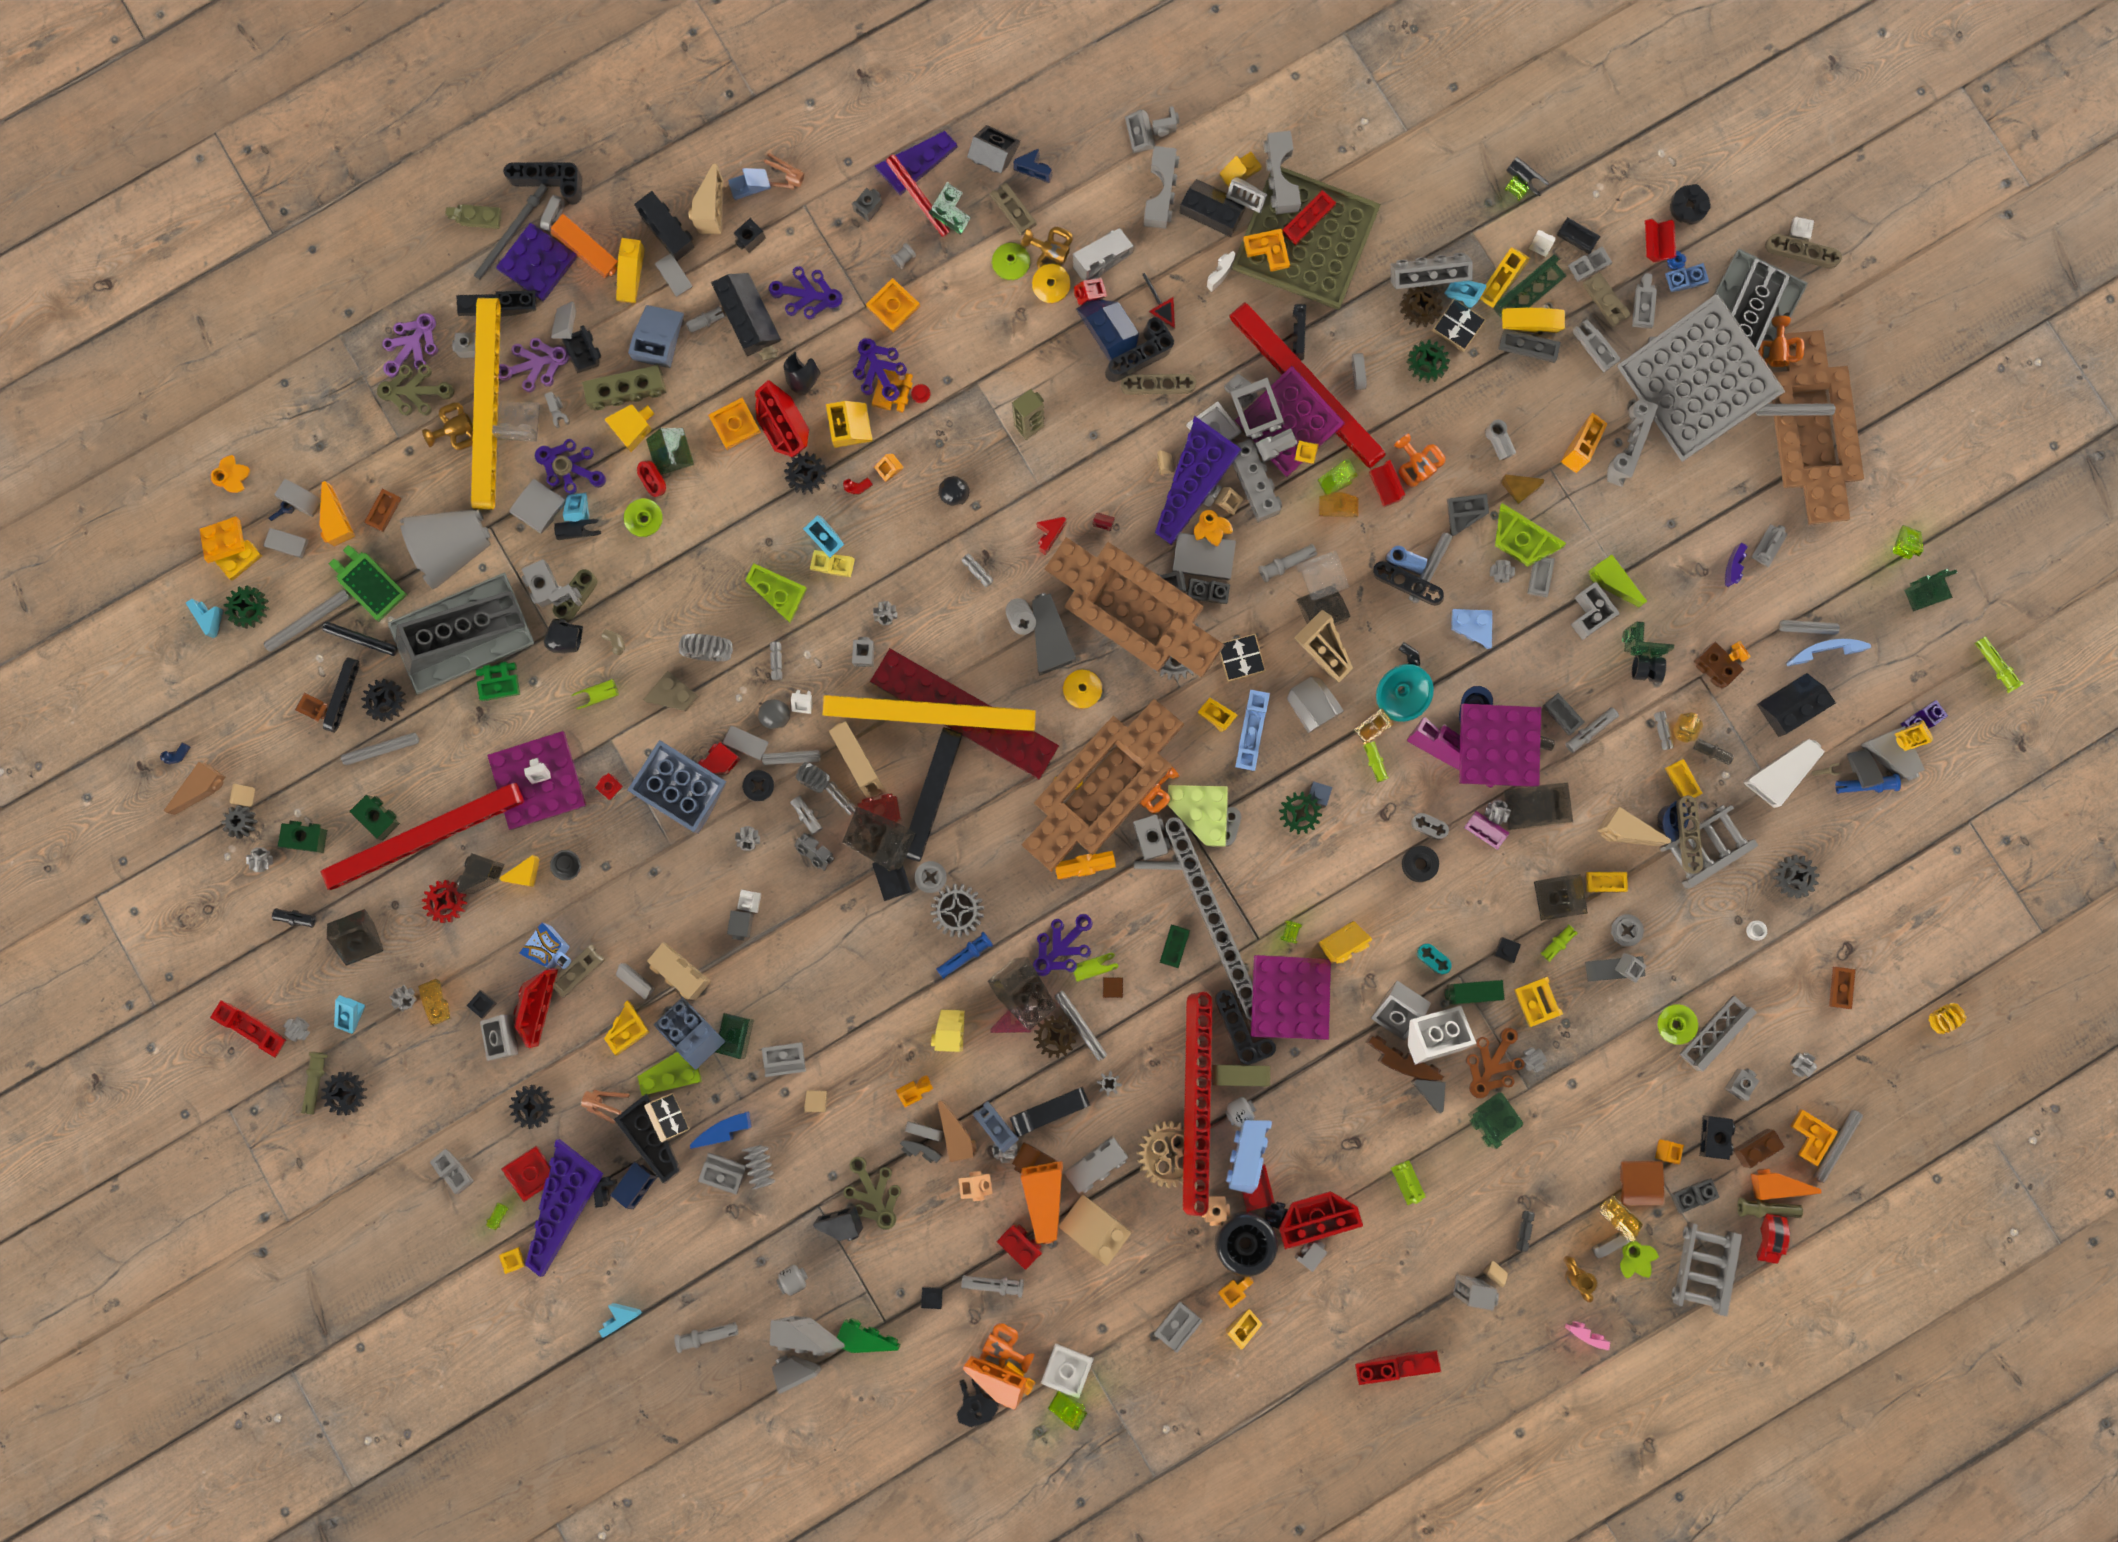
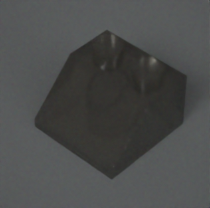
M1333 585L1297 599L1306 624L1321 610L1332 616L1334 626L1348 621L1351 617L1343 598Z
M1581 874L1534 881L1541 921L1588 914Z
M365 909L327 923V940L346 966L383 952V946L376 926Z

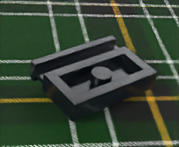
M900 854L872 863L884 901L912 892Z

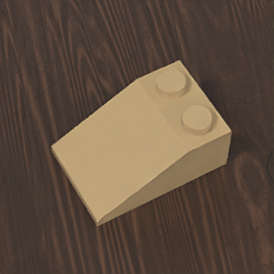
M712 164L692 200V208H689V219L692 220L693 227L696 228L698 234H721L723 178L717 164Z
M1621 807L1610 810L1597 829L1598 832L1602 833L1600 836L1610 842L1615 841L1658 847L1669 844L1671 839Z
M1084 1194L1080 1196L1058 1226L1106 1266L1109 1265L1132 1233L1130 1229Z

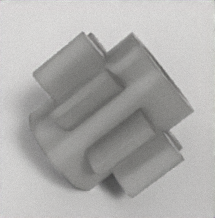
M1497 560L1495 565L1490 567V576H1494L1495 582L1507 583L1510 578L1515 576V567H1511L1510 561Z
M889 601L878 602L877 608H873L874 621H879L882 625L892 624L893 619H897L896 605H891Z
M1495 800L1493 803H1488L1484 815L1488 816L1489 821L1500 825L1502 822H1507L1511 810L1507 809V804L1504 801Z
M745 826L740 828V833H735V841H737V847L750 851L755 849V844H760V836H758V830Z
M255 848L251 850V855H246V864H249V869L255 872H264L269 869V865L273 864V856H270V851H267L265 848Z
M405 985L397 989L395 988L393 994L389 996L394 1009L399 1007L404 1012V1010L412 1008L414 1002L417 1001L414 996V990L412 988L407 989Z
M296 1017L295 1020L289 1018L283 1025L286 1028L284 1035L294 1042H297L298 1039L305 1040L310 1034L307 1030L309 1024L300 1017Z
M1534 1047L1523 1051L1525 1056L1521 1059L1524 1061V1066L1528 1071L1533 1070L1537 1073L1545 1069L1543 1064L1547 1062V1059L1541 1049L1535 1050Z
M1804 1052L1803 1055L1797 1053L1790 1062V1065L1794 1067L1791 1072L1798 1077H1804V1075L1807 1077L1811 1076L1817 1068V1065L1813 1063L1816 1058L1808 1052Z
M1112 1071L1109 1072V1076L1101 1073L1103 1080L1097 1081L1098 1084H1102L1099 1092L1106 1090L1107 1096L1110 1095L1111 1091L1117 1094L1116 1087L1122 1086V1084L1116 1081L1120 1076L1112 1077ZM1108 1078L1115 1081L1113 1082L1114 1087L1112 1089L1104 1087L1106 1084L1105 1079Z
M995 1143L992 1148L993 1156L996 1160H1000L1001 1163H1010V1159H1014L1018 1151L1015 1143L1004 1153Z

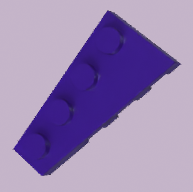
M943 131L895 156L916 183L958 148V146L946 131ZM886 160L875 165V169L900 196L907 190Z

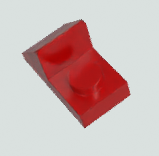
M1065 517L1036 523L1037 528L1047 533L1038 542L1040 545L1039 552L1047 555L1067 524Z

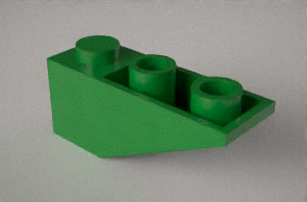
M850 1318V1320L845 1319L836 1337L845 1344L842 1349L850 1353L898 1351L901 1346L898 1343V1339L889 1335L884 1337L879 1334V1330L873 1327H868L867 1329L861 1326V1322L854 1318Z

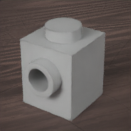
M455 333L452 348L460 358H475L476 333Z

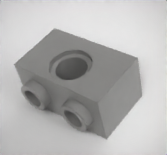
M542 559L523 568L522 572L524 575L522 579L525 585L529 586L532 591L530 597L534 604L537 603L543 608L551 604L548 595L552 594V590L559 586L548 563ZM544 580V586L537 588L538 582Z
M1153 815L1133 822L1144 861L1168 854L1167 849H1170L1168 838H1163L1161 830L1165 829L1161 818L1158 819L1157 815ZM1150 832H1154L1158 836V840L1154 843L1147 840V834Z

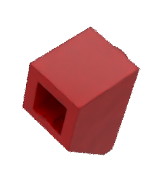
M719 742L709 749V755L706 759H701L697 764L715 775L729 774L741 759Z

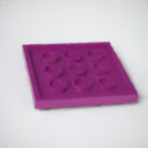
M1291 366L1271 385L1284 424L1281 425L1282 428L1274 432H1270L1269 429L1262 432L1263 436L1252 440L1257 443L1264 438L1274 437L1291 428L1297 442L1304 441L1318 444V448H1320L1345 423ZM1267 390L1243 412L1249 429L1277 419ZM1238 416L1234 421L1244 430L1240 417ZM1298 444L1280 452L1277 457L1271 459L1286 477H1289L1303 463L1295 461Z
M1461 704L1459 784L1539 787L1541 707Z
M564 731L487 755L497 790L509 784L517 783L525 801L523 804L504 812L509 830L586 807ZM538 758L539 763H544L550 771L551 779L531 784L525 776L524 769L531 767L530 760Z
M1254 955L1251 1036L1329 1040L1331 961L1319 958Z

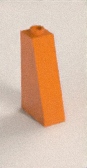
M562 214L551 226V235L574 252L605 279L608 275L612 277L616 273L618 261L566 215Z
M1062 1161L1022 1168L1020 1177L1037 1244H1050L1057 1240Z

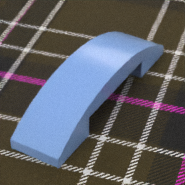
M1854 639L1823 641L1794 655L1787 662V666L1807 663L1813 660L1812 653L1843 648L1844 654L1848 655L1866 651L1871 648V644Z
M1250 690L1239 742L1236 768L1255 771L1270 693Z

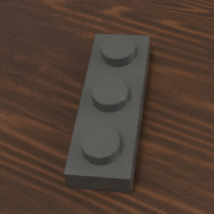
M1504 329L1498 350L1555 363L1561 342Z

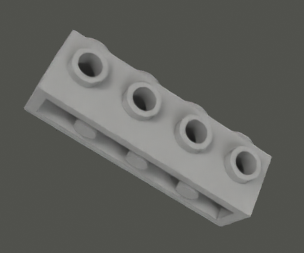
M1455 253L1454 256L1449 257L1437 255L1433 259L1420 257L1416 258L1415 261L1398 260L1396 263H1391V283L1395 289L1472 280V260L1465 253Z
M1251 439L1237 444L1242 451L1232 464L1257 522L1259 523L1279 515L1282 502L1279 496L1276 497L1273 492L1275 489L1273 481L1267 478L1265 473L1267 468L1264 461H1260L1258 457L1260 453L1256 443L1253 444Z

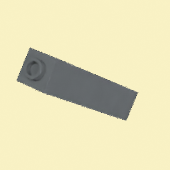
M1041 593L1035 596V599L1032 600L1033 615L1036 619V627L1034 629L1038 673L1041 676L1076 662V657L1051 594Z

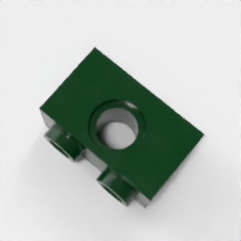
M365 795L349 812L376 839L383 841L400 824L396 820L397 815L390 809L386 810L382 806L384 804L383 801L377 796ZM378 811L379 818L378 820L374 821L373 815L375 812Z
M289 820V824L281 823L277 847L324 853L328 830L322 829L320 824L309 823V826H301L302 822ZM305 831L306 838L301 841L300 835Z

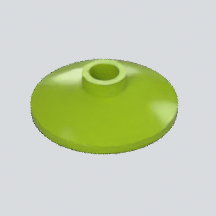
M1005 243L995 250L992 257V266L999 277L1006 280H1016L1027 273L1030 267V256L1021 245ZM1012 256L1014 260L1008 261L1007 258Z
M642 498L631 502L627 506L623 519L630 533L638 537H648L656 533L661 527L663 514L660 507L654 501ZM643 517H648L647 522H644V523H643V522L641 521L642 518H643Z
M1681 1004L1670 1005L1663 1009L1658 1017V1031L1662 1038L1671 1044H1686L1697 1034L1698 1019L1689 1007ZM1674 1021H1677L1679 1023V1026L1677 1028L1673 1027Z

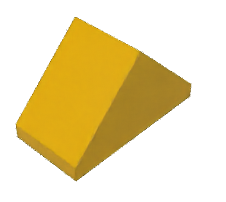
M530 856L502 875L500 880L507 883L534 887L540 859L538 856Z
M1248 1309L1225 1330L1237 1346L1243 1349L1262 1326V1323Z

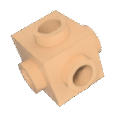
M981 1171L969 1172L967 1177L958 1178L961 1199L973 1198V1201L985 1200L986 1195L993 1194L990 1174H981Z
M1224 1195L1209 1196L1208 1212L1201 1216V1218H1204L1205 1222H1210V1226H1219L1222 1224V1221L1227 1220V1216H1230L1229 1204H1226ZM1217 1207V1213L1213 1214L1212 1210Z

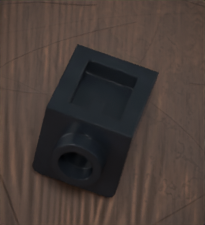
M611 1176L600 1179L593 1191L595 1208L608 1205L610 1193L606 1186L616 1184L617 1179L611 1180Z

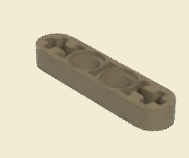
M1773 234L1765 244L1767 251L1772 254L1825 268H1835L1842 260L1841 252L1835 248L1781 234ZM1774 240L1777 241V247H1774V243H1772ZM1790 245H1797L1799 252H1791ZM1810 249L1816 250L1818 257H1810L1808 251ZM1830 255H1833L1834 262H1831Z
M1191 374L1129 375L1121 380V390L1129 395L1188 394L1193 392L1196 387V379ZM1167 379L1171 380L1174 384L1170 389H1166L1162 384ZM1176 379H1179V388H1176V386H1177V380H1176ZM1138 380H1141L1140 389H1138V385H1132L1131 389L1124 385L1127 384V381H1131L1132 384H1138ZM1146 380H1152L1154 387L1146 389L1143 383ZM1185 380H1189V383L1193 384H1191L1189 388H1186V385L1181 383H1185Z
M1687 795L1680 797L1676 803L1681 860L1685 872L1696 874L1703 868L1698 806L1696 799ZM1686 799L1688 803H1691V807H1688V813H1692L1693 816L1683 817V814L1687 813V808L1682 805L1686 802ZM1686 819L1692 820L1694 824L1693 829H1685L1684 822ZM1688 839L1694 840L1696 844L1693 850L1686 848ZM1696 853V856H1692V857H1691V856H1688V857H1687V854ZM1692 860L1694 863H1697V866L1694 868L1688 866V863H1691Z

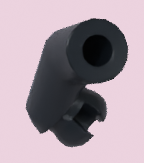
M1403 642L1399 651L1407 655L1408 664L1420 666L1418 650Z

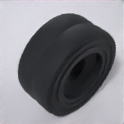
M1427 846L1413 847L1403 856V872L1412 881H1428L1439 870V858L1435 851ZM1418 858H1422L1426 862V867L1423 870L1417 869L1415 866V861Z

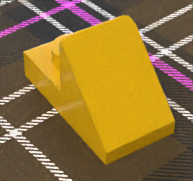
M1251 151L1240 159L1238 156H1235L1219 175L1229 188L1232 179L1238 177L1246 180L1260 171L1262 166Z
M1209 698L1198 711L1201 717L1214 724L1220 732L1225 731L1238 716L1212 698Z

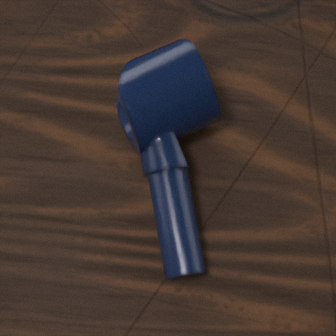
M282 501L281 509L268 518L270 521H273L284 513L292 514L294 507L291 506L285 509L289 503Z

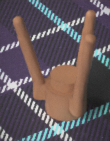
M770 153L767 154L769 158L782 166L767 159L764 160V163L787 173L785 180L788 181V183L769 182L770 186L794 190L795 186L800 187L802 185L804 173L801 170L792 167Z
M595 1089L593 1092L586 1091L582 1098L581 1106L612 1124L616 1123L614 1119L597 1109L602 1108L619 1115L622 1112L602 1104V1098L599 1096L627 1098L630 1096L628 1093L602 1092Z

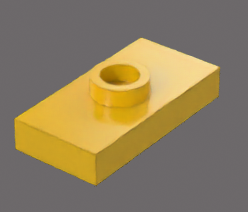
M1684 759L1664 768L1680 797L1688 795L1696 798L1703 794Z
M1586 872V892H1628L1627 872Z

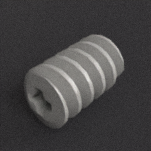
M1016 598L1007 604L1005 612L1012 629L1022 635L1032 632L1036 627V619L1028 603L1023 599Z
M762 1145L742 1149L744 1152H749L744 1159L751 1161L746 1164V1167L752 1168L747 1173L749 1176H754L749 1181L750 1184H756L752 1189L769 1186L775 1182V1179L769 1178V1176L774 1174L773 1171L767 1170L772 1166V1163L765 1162L770 1158V1155L764 1154V1152L769 1149Z

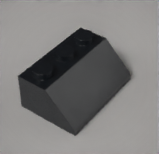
M1196 179L1189 187L1181 203L1180 214L1232 237L1246 207L1226 198L1227 193Z
M1806 673L1759 702L1757 706L1777 736L1781 737L1833 706L1836 702L1823 684Z

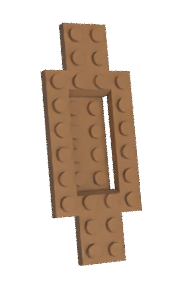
M1823 330L1784 334L1786 340L1795 337L1803 339L1804 356L1798 362L1789 361V365L1786 366V372L1773 373L1786 392L1774 399L1772 404H1827L1826 390L1829 389L1830 403L1835 406V413L1832 417L1839 464H1836L1829 415L1774 416L1784 488H1804L1809 525L1850 520V512L1845 483L1864 480L1848 366L1828 367ZM1795 343L1789 346L1790 355L1796 356Z
M1065 537L1044 569L1075 590L1064 606L1066 609L1157 672L1161 671L1171 656L1203 678L1225 646L1194 624V621L1204 608L1203 605L1110 542H1107L1096 558Z
M1155 699L1152 700L1129 727H1126L1115 716H1112L1034 802L1047 817L1022 843V847L1051 872L1077 843L1093 855L1172 768V765L1159 753L1181 730L1184 723ZM1116 744L1117 747L1107 756V758L1097 767V769L1087 778V780L1064 804V800L1074 791V789L1084 780V778L1094 769V767L1104 758V756Z

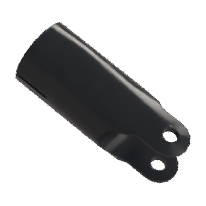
M1516 157L1506 170L1538 196H1541V193L1533 187V178L1539 179L1548 186L1550 185L1546 179L1519 157Z
M586 519L575 522L555 523L556 539L566 540L600 535V530L588 531L584 528L585 525L595 524L599 520Z

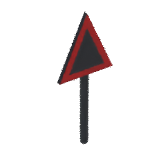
M1143 273V278L1159 304L1148 312L1175 329L1174 297L1162 303L1147 275Z

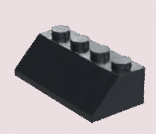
M749 273L727 274L711 282L747 357L761 351L762 348L782 341Z

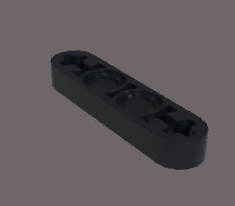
M1381 561L1374 565L1373 573L1377 580L1430 605L1437 606L1443 602L1444 592L1440 587L1387 562ZM1385 567L1386 572L1391 574L1390 580L1389 575L1386 573L1379 575L1378 569ZM1397 575H1403L1405 581L1402 584H1397L1394 578ZM1420 583L1423 589L1420 592H1414L1412 590L1413 584ZM1427 587L1429 588V593L1435 594L1436 592H1438V596L1440 598H1435L1434 600H1432V596L1426 593Z
M347 657L343 663L323 722V729L335 733L340 726L359 670V660Z

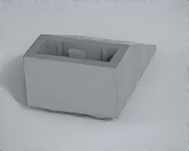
M790 1316L771 1320L770 1346L778 1347L777 1350L788 1351L792 1348L795 1349L796 1353L813 1351V1355H825V1352L835 1353L836 1349L844 1348V1343L812 1318Z

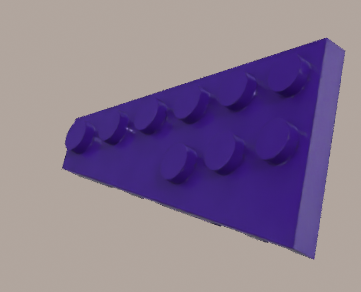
M1194 416L1184 451L1181 454L1171 489L1167 495L1164 510H1162L1155 534L1170 545L1173 544L1242 451L1241 448L1196 416Z
M560 1139L555 1140L554 1147L556 1149L554 1157L550 1160V1174L545 1181L539 1206L541 1211L534 1227L536 1232L534 1240L530 1243L525 1264L539 1277L545 1276L604 1174Z

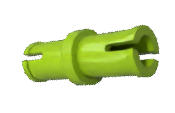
M1375 741L1363 745L1369 759L1368 765L1372 767L1376 782L1379 783L1389 779L1383 765L1384 759L1380 757Z
M1567 925L1557 937L1554 936L1552 938V942L1540 954L1550 962L1561 950L1566 948L1567 943L1578 934L1577 931H1574L1573 927Z

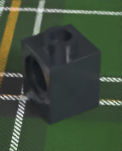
M751 218L733 232L736 238L734 241L741 250L745 248L748 253L766 239L763 230ZM748 234L753 235L750 239H744Z

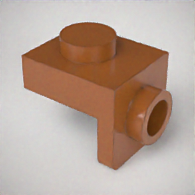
M304 692L295 710L318 722L320 718H325L328 704Z

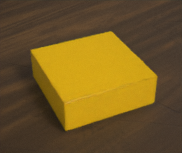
M1299 441L1295 461L1315 464L1319 445Z
M520 1247L498 1255L505 1274L526 1266Z

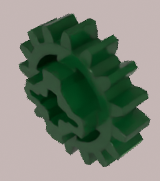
M1428 340L1426 344L1420 341L1419 347L1414 345L1413 351H1410L1408 354L1411 358L1407 360V363L1411 364L1408 371H1414L1412 377L1418 375V381L1425 378L1426 383H1429L1431 378L1434 382L1437 381L1438 376L1442 378L1444 372H1447L1449 368L1447 365L1450 362V359H1446L1449 352H1443L1445 346L1443 345L1439 348L1438 341L1433 345L1431 340ZM1420 353V359L1416 361V356ZM1441 362L1440 368L1437 370L1436 364Z
M248 585L243 589L239 586L238 592L232 590L231 594L233 596L226 597L229 603L224 604V607L228 608L224 613L230 616L228 620L232 623L234 622V625L242 626L245 629L248 626L255 628V622L262 624L261 617L267 618L264 611L269 610L265 606L269 601L263 598L265 594L259 592V589L251 588Z
M1304 791L1301 792L1300 796L1293 792V798L1286 796L1288 802L1281 803L1284 809H1279V812L1283 813L1284 816L1279 819L1286 821L1283 825L1284 827L1290 826L1289 832L1296 829L1298 835L1301 830H1304L1305 834H1307L1309 827L1315 830L1313 824L1320 823L1317 817H1321L1322 813H1319L1317 810L1322 807L1321 805H1315L1318 801L1317 798L1311 800L1312 794L1306 797L1304 796ZM1295 800H1303L1302 804L1296 806L1291 804ZM1305 804L1304 813L1306 816H1301L1296 821L1297 812L1295 810H1300ZM1309 804L1314 809V816L1308 811ZM1287 810L1293 815L1292 822L1288 819ZM1306 820L1310 822L1305 826H1298L1301 821Z

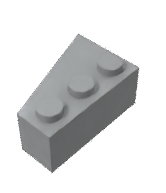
M1120 228L1115 231L1112 230L1106 236L1073 253V268L1083 281L1096 279L1133 253V245Z
M1111 1136L1067 1169L1064 1174L1078 1193L1081 1191L1086 1193L1094 1187L1092 1183L1100 1179L1102 1181L1110 1175V1170L1115 1167L1118 1169L1125 1164L1128 1156L1114 1136Z

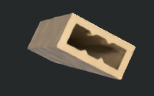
M847 722L836 724L829 730V733L867 799L871 801L885 793L884 786Z

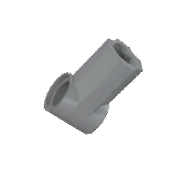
M1499 419L1494 420L1487 426L1485 435L1491 441L1501 461L1515 455L1516 451L1508 436L1506 423ZM1492 427H1497L1500 430V434H1495Z
M1290 428L1274 437L1270 436L1256 443V446L1265 462L1277 457L1280 452L1297 445L1298 442Z

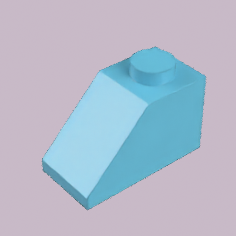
M817 515L803 528L829 558L845 545L821 515Z

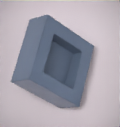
M1313 781L1309 794H1312L1311 800L1317 798L1318 801L1315 804L1326 807L1332 787Z

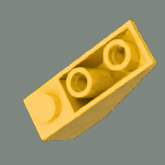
M1924 720L1895 733L1897 744L1904 751L1931 743L1933 740V736Z

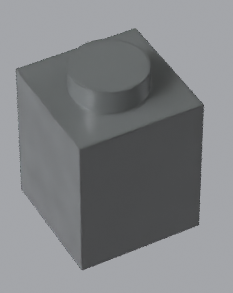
M731 910L727 934L733 935L732 939L744 941V937L750 938L754 914Z

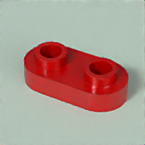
M649 460L641 461L637 466V474L648 493L653 497L664 495L666 483L655 464Z

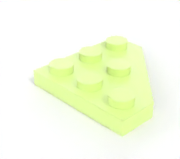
M1168 785V795L1170 797L1168 806L1205 846L1226 847L1228 787Z

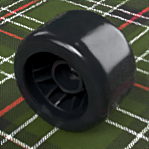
M1237 1212L1228 1216L1227 1220L1223 1221L1218 1227L1215 1235V1250L1222 1264L1232 1273L1240 1276H1255L1267 1270L1273 1263L1278 1250V1241L1274 1229L1263 1217L1252 1212ZM1244 1237H1248L1251 1241L1247 1248L1240 1246V1240Z

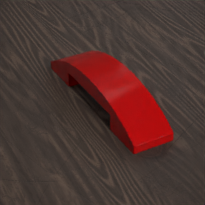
M220 1000L210 1016L212 1020L225 1028L234 1030L274 1058L277 1057L286 1042V1039L278 1032L225 1001Z

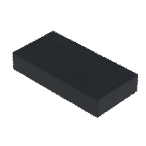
M1568 217L1557 233V236L1588 254L1592 252L1601 237Z

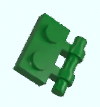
M501 662L500 665L495 666L484 665L483 668L476 669L477 677L484 675V680L477 681L479 700L481 702L520 695L518 676L516 674L509 675L510 671L517 670L515 662ZM501 672L502 677L492 678V674Z

